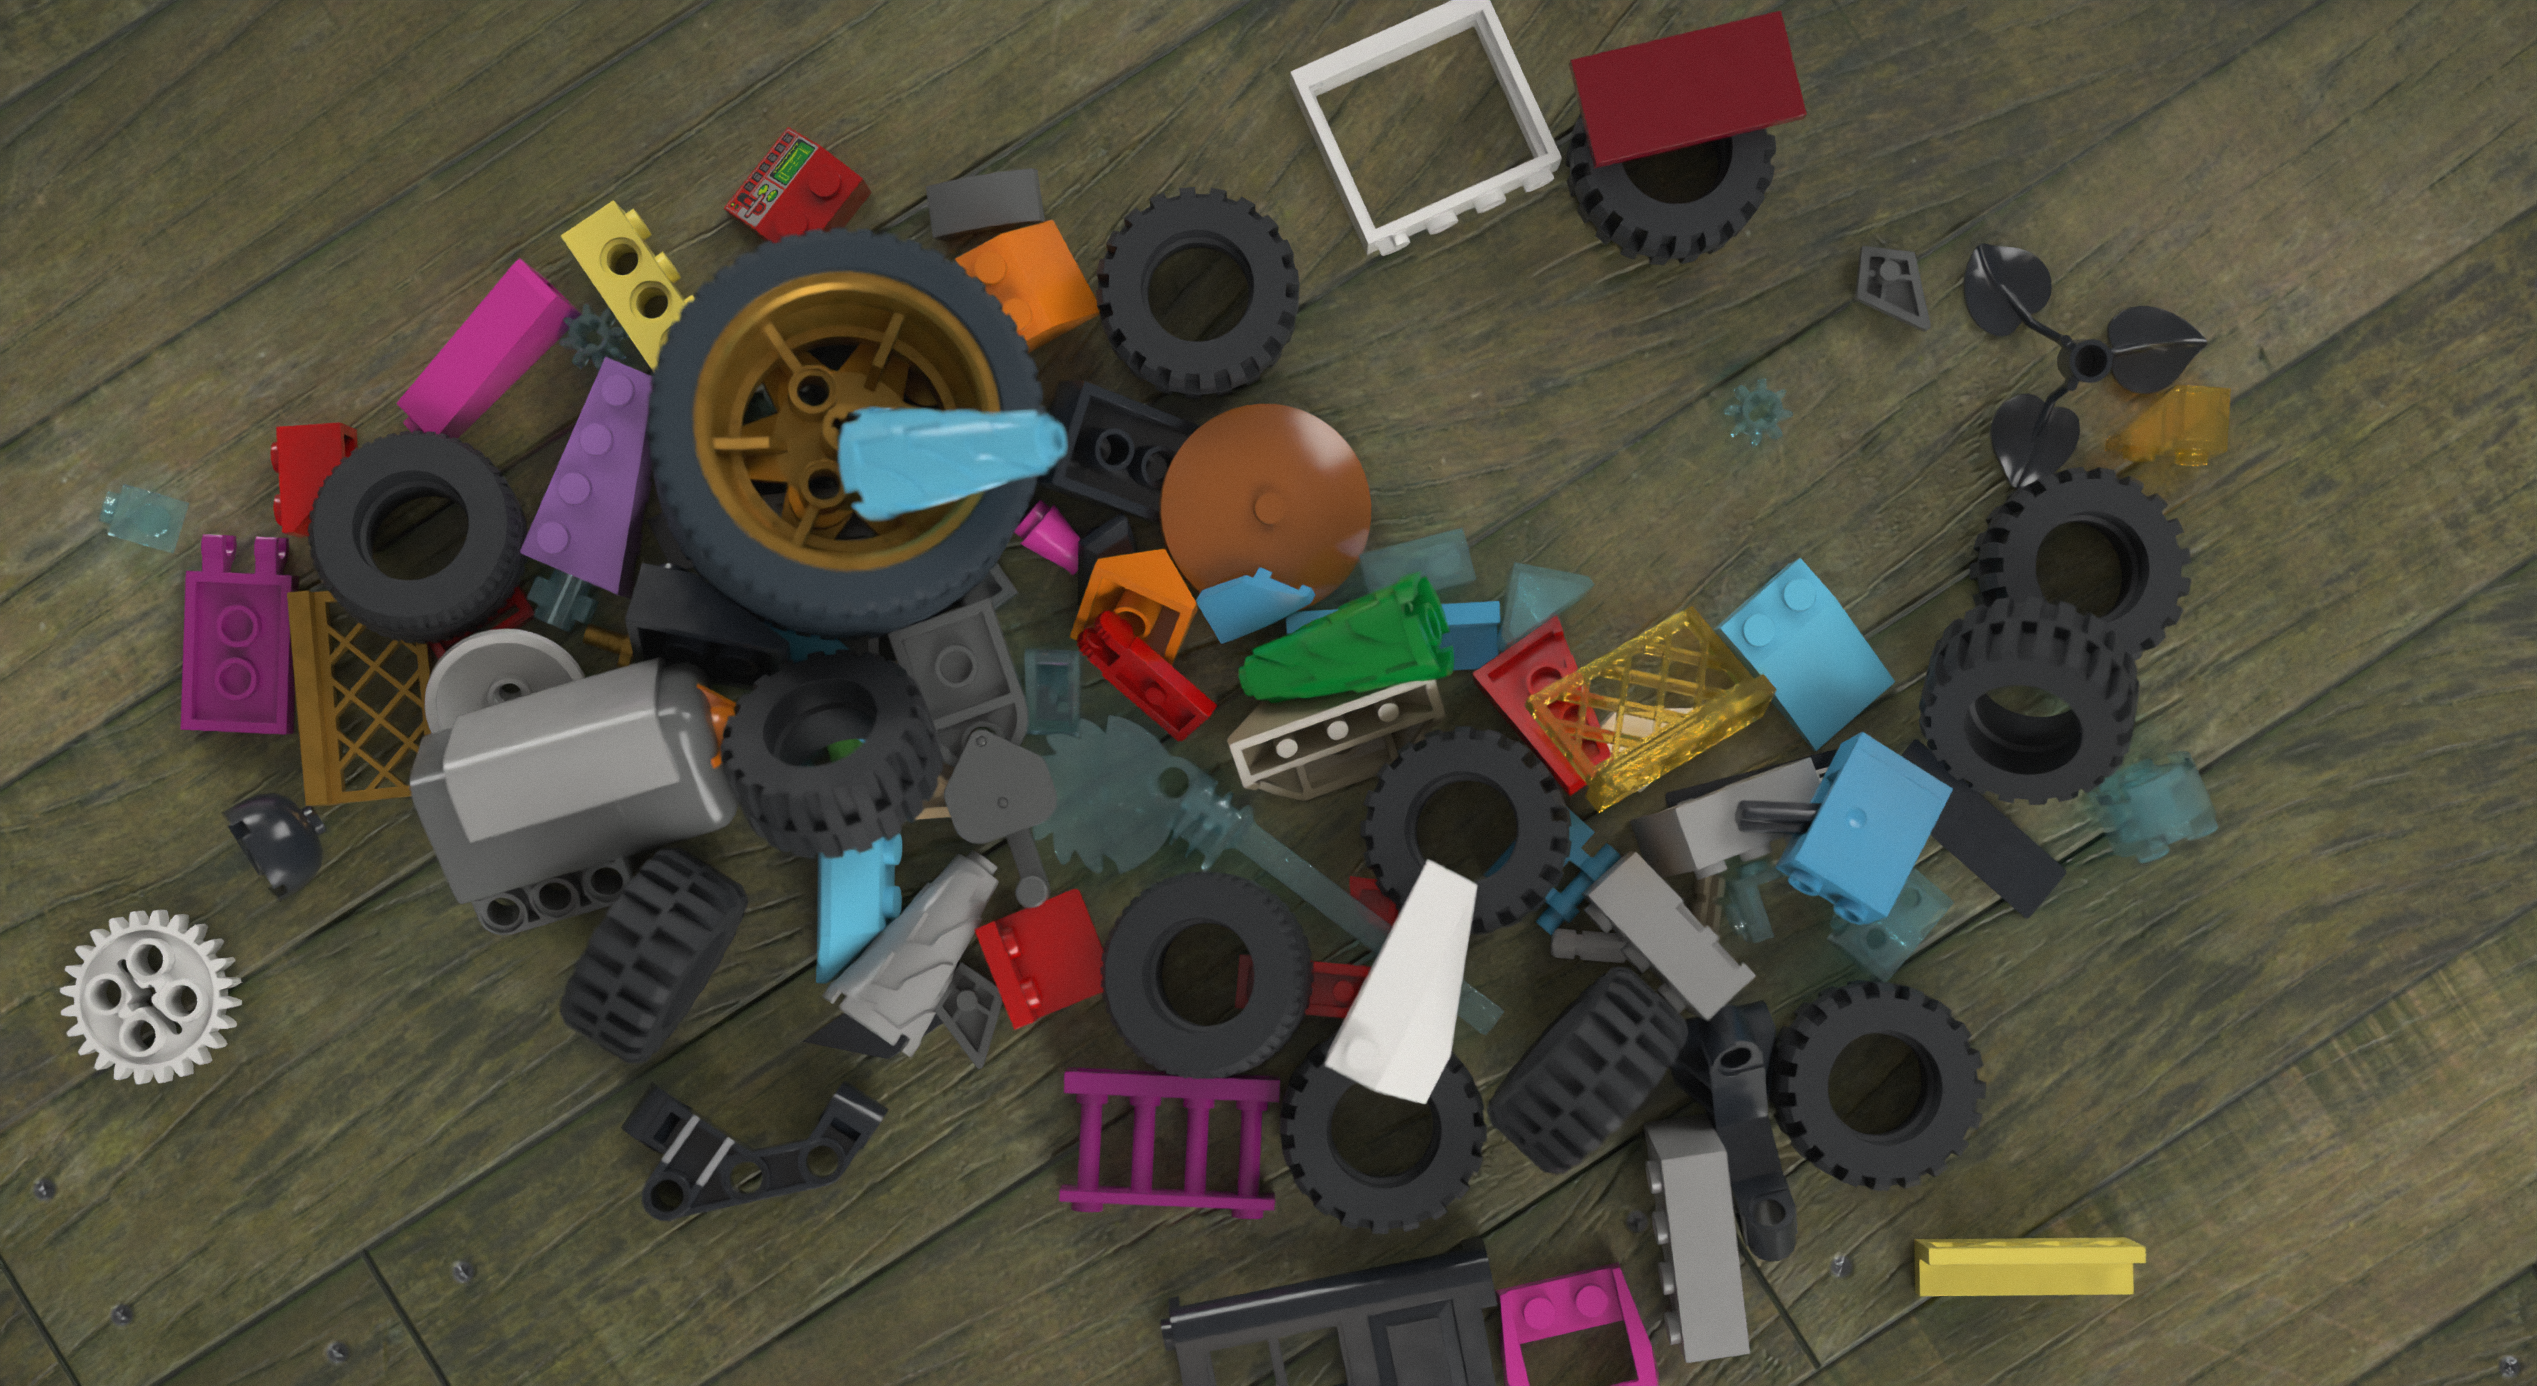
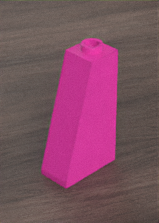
M519 258L396 403L409 416L403 422L404 425L412 433L414 430L422 431L423 433L430 431L436 432L437 435L443 433L450 438H459L583 315L544 276Z

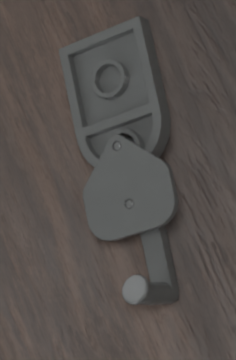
M987 598L888 633V637L898 665L906 669L908 676L914 678L921 688L942 745L940 751L943 761L955 767L945 788L944 799L957 833L963 839L976 844L987 843L1006 836L1021 877V881L1016 888V898L1024 907L1035 908L1049 898L1051 887L1030 827L1041 824L1052 816L1057 806L1058 796L1045 759L1021 747L1029 727V706L992 600ZM984 726L991 728L995 731L996 734L992 733L990 730L980 729L975 732L973 731L978 727Z

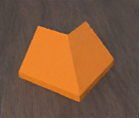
M1166 549L1100 558L1093 568L1070 638L1076 640L1077 636L1087 627L1094 628V619L1104 610L1106 612L1108 610L1110 612L1115 611L1121 619L1124 618L1132 625L1135 638L1138 636L1173 666L1199 606Z

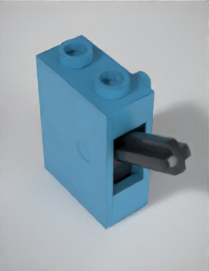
M1861 732L1841 743L1810 803L1742 800L1737 804L1735 823H1737L1738 830L1741 832L1793 834L1775 868L1788 875V882L1797 890L1811 896L1819 895L1834 904V911L1843 919L1859 925L1869 924L1888 916L1953 789L1864 732Z

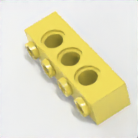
M613 200L562 234L561 237L653 371L657 367V356L662 344H667V333L674 321H679L680 311L688 300L693 301L695 297L691 295L686 299L683 298L674 285L676 281L681 279L674 265L663 251L655 256L644 240L652 234L633 208L625 213ZM626 253H637L638 264L636 268L627 275H617L615 267L618 259ZM654 296H667L668 306L666 311L660 317L646 318L645 306L647 302Z

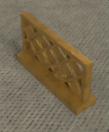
M329 591L287 593L306 806L320 807L340 805L342 803L411 797L410 785H407L392 771L411 749L418 753L420 746L417 744V741L423 734L428 735L432 733L425 713L426 688L433 671L429 642L426 644H418L416 642L415 645L414 643H405L403 640H393L374 661L353 644L365 630V625L358 622L346 637L331 626L329 603H336L337 601ZM332 636L341 642L334 652ZM401 644H404L415 653L418 659V670L405 685L383 668V665ZM348 649L370 666L351 690L336 679L335 664ZM377 672L400 690L381 713L377 712L358 696ZM419 681L421 698L412 691ZM337 689L346 695L339 704ZM406 696L422 708L423 722L410 737L387 720ZM352 702L375 719L356 743L340 731L339 717ZM382 725L404 742V745L386 766L363 749ZM341 741L350 748L344 757ZM358 754L380 773L365 790L346 792L344 769ZM386 778L398 786L379 788Z

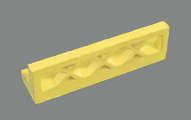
M2126 1237L1914 1239L1915 1293L1919 1296L2134 1294L2133 1263H2146V1247Z

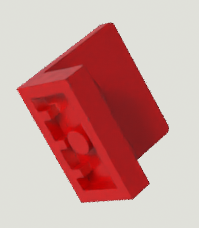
M1072 889L1046 900L1038 907L1023 909L974 929L1014 1030L1031 1024L1040 1017L1104 992L1100 982L1102 980L1100 967H1103L1101 958L1105 951L1079 889Z

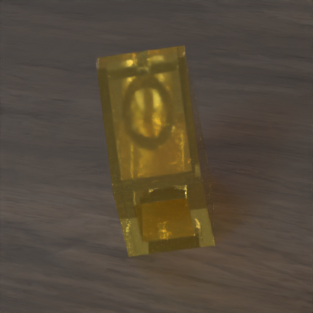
M2175 385L2161 392L2106 440L2105 451L2123 452L2122 460L2130 462H2153L2156 455L2175 456V464L2208 465V458L2210 459L2227 452L2231 388Z

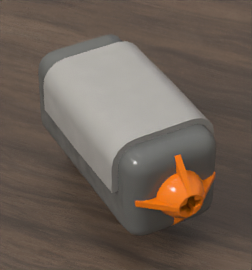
M658 657L462 714L455 719L452 728L424 735L410 775V790L417 813L456 900L460 904L471 902L480 923L489 932L497 935L515 934L613 905L633 877L635 854L717 831L728 825L736 815L739 802L724 772L725 767L721 761L720 747L724 739L722 734L729 716H736L733 711L736 702L714 692L708 675L700 666L689 661L675 662L667 665L662 657ZM610 867L620 873L608 876L600 873L598 869ZM557 882L565 885L568 889L557 891L549 888L546 884ZM509 898L516 902V904L502 905L495 899Z

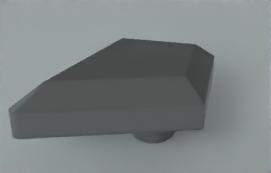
M1862 246L1859 253L1854 300L1920 331L1926 332L1929 330L1931 324L1915 252Z
M961 962L934 1011L974 1065L981 1069L987 1057L1003 1001L996 984L964 962Z

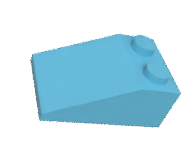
M1801 558L1785 566L1710 632L1814 751L1822 747L1895 683V680L1838 600Z

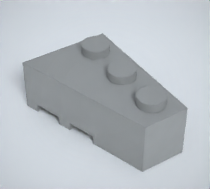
M1809 757L1726 785L1724 788L1695 799L1690 798L1679 802L1676 806L1666 810L1643 815L1629 821L1644 861L1661 878L1694 871L1698 880L1727 870L1724 860L1739 854L1742 862L1761 857L1772 852L1769 842L1784 837L1788 845L1793 834L1739 831L1737 823H1735L1737 804L1740 801L1810 803L1820 785V781L1812 759Z
M1627 851L1581 894L1590 903L1584 909L1587 916L1605 934L1613 929L1626 943L1620 950L1621 953L1641 974L1648 968L1662 982V985L1656 991L1678 1013L1685 1008L1689 1013L1709 1020L1756 976L1744 963L1741 966L1736 963L1718 943L1720 938L1708 925L1704 927L1683 904L1684 901L1637 852Z

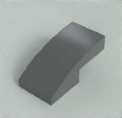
M1033 168L972 176L926 186L932 235L935 239L944 241L986 230L999 233L1045 222L1038 170Z

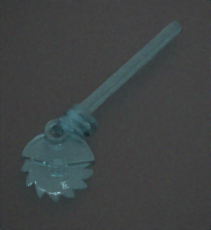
M1108 715L1106 733L1094 722L1080 719L1078 728L1081 739L1060 733L1047 736L1048 744L1057 754L1042 757L1048 765L1057 791L1058 801L1052 816L1045 822L1033 826V838L1036 841L1042 840L1053 832L1054 850L1061 864L1065 865L1068 863L1076 849L1084 864L1095 873H1101L1104 868V854L1116 861L1119 874L1151 858L1164 845L1171 832L1174 831L1169 845L1171 846L1179 837H1182L1190 843L1185 853L1186 858L1195 848L1206 855L1200 867L1203 871L1208 872L1225 849H1237L1375 954H1379L1393 926L1257 825L1253 816L1254 808L1250 805L1245 806L1240 811L1233 807L1231 802L1234 793L1229 791L1223 798L1217 795L1215 791L1218 781L1199 768L1192 760L1184 756H1171L1162 742L1142 725L1120 716ZM1170 767L1182 769L1189 779L1187 792L1179 798L1167 795L1161 786V777ZM1462 979L1457 1015L1486 1036L1490 1029L1496 1025L1504 1010Z

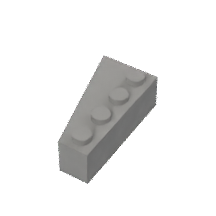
M1707 1114L1645 1122L1643 1125L1649 1161H1646V1174L1650 1192L1655 1197L1657 1210L1652 1212V1223L1656 1242L1658 1245L1662 1244L1664 1262H1658L1659 1278L1663 1294H1670L1672 1308L1671 1312L1664 1313L1669 1344L1679 1345L1686 1363L1750 1354L1726 1149Z

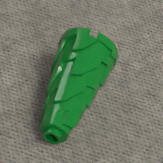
M1421 571L1401 576L1399 581L1350 601L1338 607L1336 612L1313 620L1287 636L1252 649L1254 654L1245 657V665L1239 667V679L1243 691L1248 697L1255 696L1256 700H1269L1273 704L1300 697H1320L1349 690L1359 693L1408 682L1434 681L1451 675L1454 670L1453 645L1441 649L1439 647L1442 643V634L1449 633L1450 629L1434 587L1426 576L1420 578Z

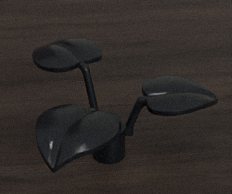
M1982 243L1974 248L1968 260L1963 282L1964 298L1971 318L1981 329L1995 336H2007L2013 333L2023 321L2028 328L2056 342L2061 347L2057 356V367L2065 378L2064 383L2051 392L2045 402L2033 394H2019L2010 398L1997 409L1991 422L1990 439L1992 449L2008 483L2015 488H2021L2044 476L2053 474L2064 465L2074 452L2080 435L2079 418L2072 410L2065 407H2057L2055 404L2066 393L2076 390L2079 382H2098L2105 378L2111 370L2112 376L2123 388L2138 394L2155 393L2172 384L2207 345L2205 337L2185 319L2167 310L2152 306L2130 307L2120 311L2110 320L2107 326V338L2112 348L2096 339L2072 340L2070 336L2062 335L2036 321L2030 315L2039 312L2047 305L2052 291V279L2049 270L2037 256L2020 248Z

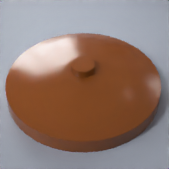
M1253 404L1234 408L1217 415L1196 429L1184 441L1175 453L1164 476L1159 500V520L1163 541L1172 562L1185 581L1199 594L1204 589L1245 575L1253 578L1259 567L1273 572L1271 578L1298 590L1302 584L1313 589L1315 597L1310 604L1300 609L1303 610L1325 599L1334 592L1354 570L1363 553L1370 530L1371 498L1367 479L1357 456L1345 439L1326 422L1310 413L1290 406Z

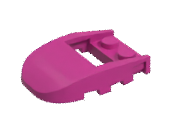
M1619 1262L1495 1290L1496 1301L1500 1305L1502 1333H1499L1498 1336L1505 1386H1529L1520 1344L1622 1320L1625 1322L1638 1379L1609 1386H1659V1372L1652 1345Z

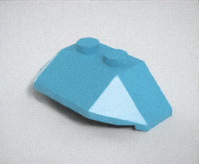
M900 834L889 841L884 837L872 843L873 849L858 853L856 849L845 851L844 857L830 859L825 858L823 853H818L816 983H829L838 979L849 965L863 954L877 935L892 923L894 918L899 917L902 906V894L900 887L895 886V865L900 863L902 856V838Z

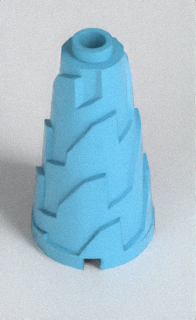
M872 407L852 412L850 415H853L857 422L844 423L839 441V462L845 491L859 490L864 500L862 503L852 504L861 516L868 520H888L904 512L949 502L971 493L998 486L1009 480L1047 473V468L1055 465L1057 459L1064 455L1066 451V436L1060 423L1054 422L1048 414L1039 415L1038 411L982 414L970 410L938 412L918 408L891 410V408Z

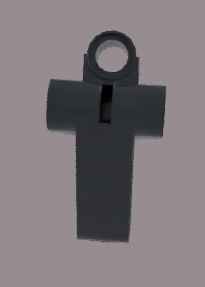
M1764 1000L1740 1006L1724 1005L1709 1020L1698 1016L1685 1019L1688 1035L1685 1037L1686 1042L1678 1051V1056L1673 1064L1669 1066V1070L1675 1085L1705 1108L1711 1124L1726 1149L1733 1213L1745 1246H1748L1752 1254L1761 1260L1769 1262L1780 1261L1787 1258L1794 1251L1798 1229L1796 1205L1782 1171L1768 1116L1767 1103L1773 1082L1774 1059L1777 1056L1775 1048L1776 1027Z
M844 1080L817 1121L819 1123L809 1138L753 1149L693 1110L692 1107L663 1091L654 1082H651L621 1126V1129L650 1149L664 1154V1157L645 1183L642 1190V1204L645 1211L652 1218L660 1221H672L680 1217L824 1187L836 1182L843 1175L859 1149L862 1150L889 1109ZM819 1145L831 1147L838 1156L837 1168L828 1175H818L808 1165L809 1152ZM751 1162L760 1168L762 1182L758 1189L743 1191L734 1184L732 1172L737 1164ZM662 1180H673L681 1186L683 1190L681 1205L670 1206L661 1200L659 1186Z

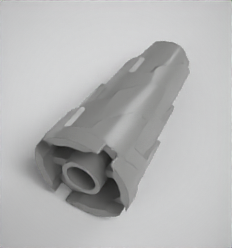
M973 850L970 851L967 857L957 854L932 883L927 882L901 915L877 935L858 959L856 958L838 979L830 983L822 997L833 1004L841 993L844 994L846 997L839 1006L841 1011L892 1046L896 1044L901 1035L906 1037L907 1040L900 1051L912 1057L921 1045V1039L936 1014L934 1011L952 981L960 957L975 934L974 929L978 928L983 920L980 916L999 883L993 877L997 867Z

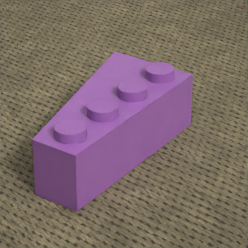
M605 357L520 553L617 595L632 599L635 584L633 575L636 557L640 554L643 537L641 528L645 504L649 501L652 484L650 482L652 459L647 427L648 396L652 392L650 383L652 376Z

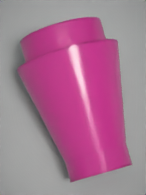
M1040 499L1019 522L1014 533L1022 539L1021 545L1074 575L1078 571V542L1081 539L1055 504L1049 507Z

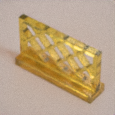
M1691 606L1528 697L1524 707L1589 786L1585 797L1597 812L1600 813L1762 718L1777 689L1764 674L1754 679L1696 609ZM1687 626L1701 642L1700 652L1671 646L1673 634ZM1638 653L1660 657L1659 675L1630 669L1632 657ZM1669 660L1697 665L1696 683L1667 677ZM1706 668L1726 672L1736 685L1728 690L1704 685ZM1598 676L1619 680L1618 699L1589 693L1590 681ZM1628 683L1657 689L1655 707L1626 701ZM1582 686L1581 691L1575 690L1576 688ZM1669 691L1694 697L1693 710L1685 714L1663 709L1665 692ZM1703 699L1709 700L1702 704ZM1555 700L1579 704L1577 722L1555 718L1546 705ZM1587 706L1616 712L1614 731L1584 725ZM1624 714L1653 720L1652 733L1645 738L1622 733ZM1662 723H1667V725L1661 728ZM1582 738L1612 744L1610 758L1594 766L1581 750ZM1620 746L1626 747V749L1619 752Z

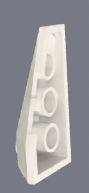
M1429 859L1427 860L1328 1051L1326 1066L1375 1091L1426 1104L1451 1055L1477 890L1476 883Z

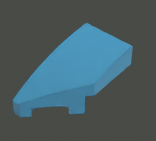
M1259 567L1253 578L1245 575L1202 590L1196 599V603L1220 643L1223 644L1264 628L1307 606L1315 597L1313 589L1302 584L1298 590L1271 578L1273 572Z

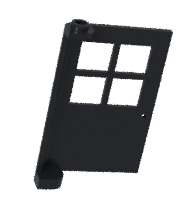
M1482 1236L1462 1239L1463 1250L1183 1306H1181L1179 1296L1169 1298L1170 1317L1160 1320L1166 1351L1176 1350L1183 1386H1217L1210 1351L1268 1340L1277 1386H1288L1279 1337L1337 1326L1348 1382L1332 1386H1496L1482 1308L1496 1306L1497 1301Z

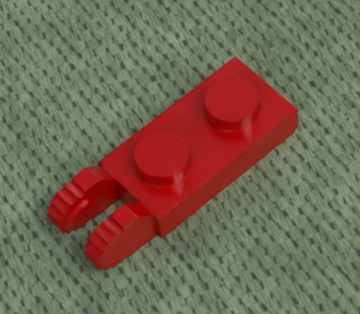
M1104 610L1094 619V628L1087 627L1077 636L1076 646L1079 647L1078 651H1081L1083 656H1087V660L1102 672L1101 675L1178 742L1186 739L1216 709L1217 705L1138 636L1135 638L1132 625L1124 618L1121 619L1115 611L1110 612L1108 610L1106 612Z

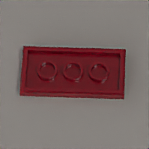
M1781 10L1572 59L1569 63L1594 168L1804 119L1807 115Z

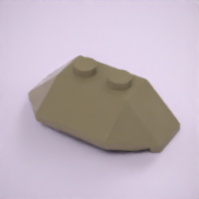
M1435 680L1408 682L1359 693L1349 690L1320 697H1300L1273 704L1266 700L1262 701L1228 737L1227 742L1244 788L1251 790L1261 789L1274 795L1307 801L1376 776L1385 762L1390 765L1399 756L1398 749L1409 741L1416 744L1424 740V734L1431 732L1434 726H1438L1446 717Z

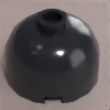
M268 793L258 794L243 800L221 813L223 818L230 823L228 827L257 874L259 876L265 874L272 885L268 889L278 902L301 890L314 879L321 868L324 851L318 836L327 830L312 806H305L300 809L289 797Z

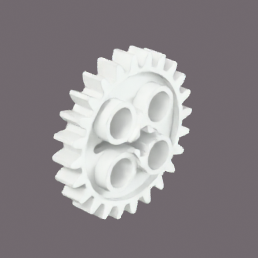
M153 910L150 919L145 911L130 912L129 923L123 917L109 919L111 933L105 929L92 930L90 934L96 947L90 945L76 947L75 950L84 960L83 965H70L65 968V971L77 978L76 985L60 988V993L74 997V1005L61 1010V1015L77 1017L78 1023L67 1032L68 1037L84 1035L87 1039L78 1051L80 1055L96 1051L100 1053L94 1066L96 1070L109 1068L115 1063L114 1079L116 1080L128 1078L134 1071L136 1084L149 1083L153 1074L159 1084L172 1081L174 1071L180 1077L193 1074L192 1061L199 1065L210 1063L212 1057L206 1046L217 1049L227 1045L226 1040L218 1031L219 1029L237 1026V1022L226 1015L227 1008L242 1005V1000L228 996V989L242 982L241 978L226 977L224 972L235 962V958L218 959L216 953L224 943L222 938L212 939L207 942L203 941L208 929L206 924L194 925L187 931L189 915H175L169 922L167 910ZM154 945L160 949L163 955V964L158 972L151 969L147 958L149 950ZM123 959L126 960L129 972H126L121 966ZM112 980L119 985L122 995L116 1007L109 1002L106 992ZM187 986L194 990L197 996V1005L192 1013L185 1010L181 1003L182 992ZM150 987H154L157 992L151 998L154 1006H149L147 1000L152 995ZM145 1021L149 1022L155 1030L156 1038L151 1047L146 1046L140 1038L141 1026ZM173 1021L178 1022L182 1027L180 1034L177 1033L176 1025Z

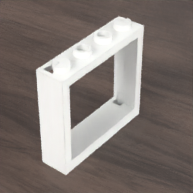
M1451 0L1290 72V87L1366 255L1377 250L1380 251L1382 256L1394 253L1410 243L1408 236L1426 228L1429 234L1441 232L1458 222L1456 215L1475 207L1477 213L1491 210L1506 201L1505 193L1521 186L1524 187L1526 192L1538 189L1554 179L1552 173L1557 171L1562 160L1490 0ZM1474 27L1534 159L1375 229L1316 96Z

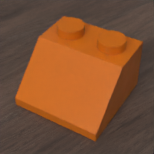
M1053 220L1002 233L955 258L956 262L967 270L966 274L971 278L975 276L986 286L985 291L989 295L994 294L1002 303L1004 313L1006 315L1010 314L1017 324L1016 331L1018 335H1023L1029 347L1028 353L1100 315L1097 300Z

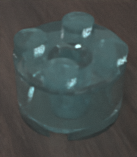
M2175 751L2166 753L2170 763L2160 766L2154 765L2151 758L2137 762L2117 771L2108 778L2106 777L2104 783L2098 786L2101 793L2093 790L2087 793L2114 854L2121 857L2136 855L2139 863H2146L2159 859L2169 853L2168 844L2184 837H2187L2188 840L2199 839L2218 829L2215 820L2216 809L2190 752Z

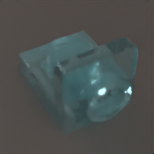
M120 484L117 493L107 491L98 521L107 523L105 531L107 535L174 554L189 503L127 484Z

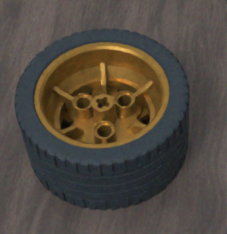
M831 228V232L823 233L821 229L805 231L803 236L797 237L796 234L780 238V242L773 244L769 241L758 246L756 252L752 254L746 252L734 259L733 265L730 267L725 265L716 272L714 280L710 283L705 282L695 292L696 298L693 301L688 300L682 308L679 321H674L667 333V344H662L657 356V367L653 369L650 382L652 392L648 396L647 427L654 477L664 517L667 518L668 527L674 540L676 539L680 550L687 560H692L693 569L701 578L706 579L713 587L761 622L766 620L771 622L774 628L785 632L789 629L795 631L796 635L809 638L811 634L818 635L823 640L845 638V641L860 640L862 636H869V639L884 637L886 633L931 619L936 614L939 616L950 609L955 600L957 602L961 601L986 577L989 569L994 567L1002 555L1028 506L1039 475L1009 480L998 486L971 493L949 502L904 512L888 520H868L861 516L852 504L862 503L864 500L859 490L845 491L839 462V441L844 423L857 422V419L850 415L852 412L876 407L882 409L891 408V410L918 408L938 412L970 410L982 414L1038 411L1039 415L1045 414V407L1041 406L1043 392L1041 382L1036 380L1038 371L1034 359H1029V347L1023 335H1018L1016 331L1017 324L1010 314L1006 315L1002 310L1003 305L994 294L989 295L985 291L986 286L975 276L973 278L966 274L967 270L955 261L951 264L945 260V255L932 248L928 251L921 248V243L907 239L906 242L898 240V235L885 232L881 236L872 234V230L857 229V232H847V228ZM832 345L858 346L838 372L829 369L807 351ZM909 369L927 386L940 410L914 406L903 402ZM762 383L778 413L742 426L747 407ZM808 384H815L821 386L826 391L828 399L822 405L811 407L800 401L797 395L798 391ZM821 476L831 478L837 483L839 493L830 500L815 498L808 489V485L813 479ZM751 482L787 484L781 518L761 499ZM853 513L877 535V537L863 540H835Z

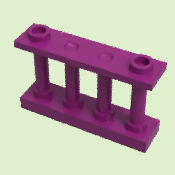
M1068 1067L1065 1070L1064 1093L1076 1094V1102L1081 1103L1078 1182L1077 1185H1062L1059 1190V1202H1071V1210L1078 1212L1103 1211V1203L1232 1209L1231 1216L1241 1219L1263 1218L1264 1210L1275 1211V1193L1259 1192L1262 1111L1268 1110V1102H1279L1280 1076L1234 1074L1214 1079H1192L1191 1077L1183 1078L1179 1075L1168 1074L1166 1071L1082 1067ZM1108 1095L1129 1096V1104L1134 1105L1131 1187L1099 1186L1102 1104L1108 1103ZM1162 1097L1183 1098V1107L1188 1108L1184 1189L1152 1188L1156 1106H1161ZM1215 1099L1236 1100V1109L1241 1110L1238 1191L1206 1190L1209 1109L1215 1108Z

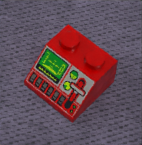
M787 127L723 209L766 243L771 241L774 244L780 242L781 237L796 234L798 237L805 235V231L821 229L823 233L831 232V228H844L872 192L861 176L830 152L790 127Z

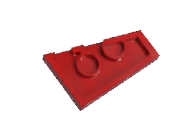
M1558 615L1472 673L1474 684L1533 754L1547 767L1569 796L1613 766L1612 755L1592 703L1587 697L1573 654L1571 655Z

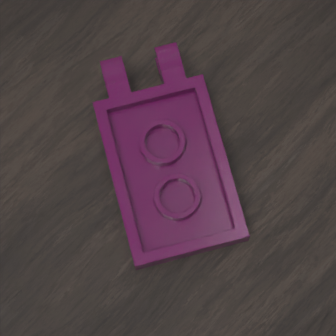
M203 534L201 540L202 571H186L180 730L294 734L295 679L287 593L299 592V576L283 575L289 556V538L256 537L254 543L255 574L231 573V567L237 551L236 536Z

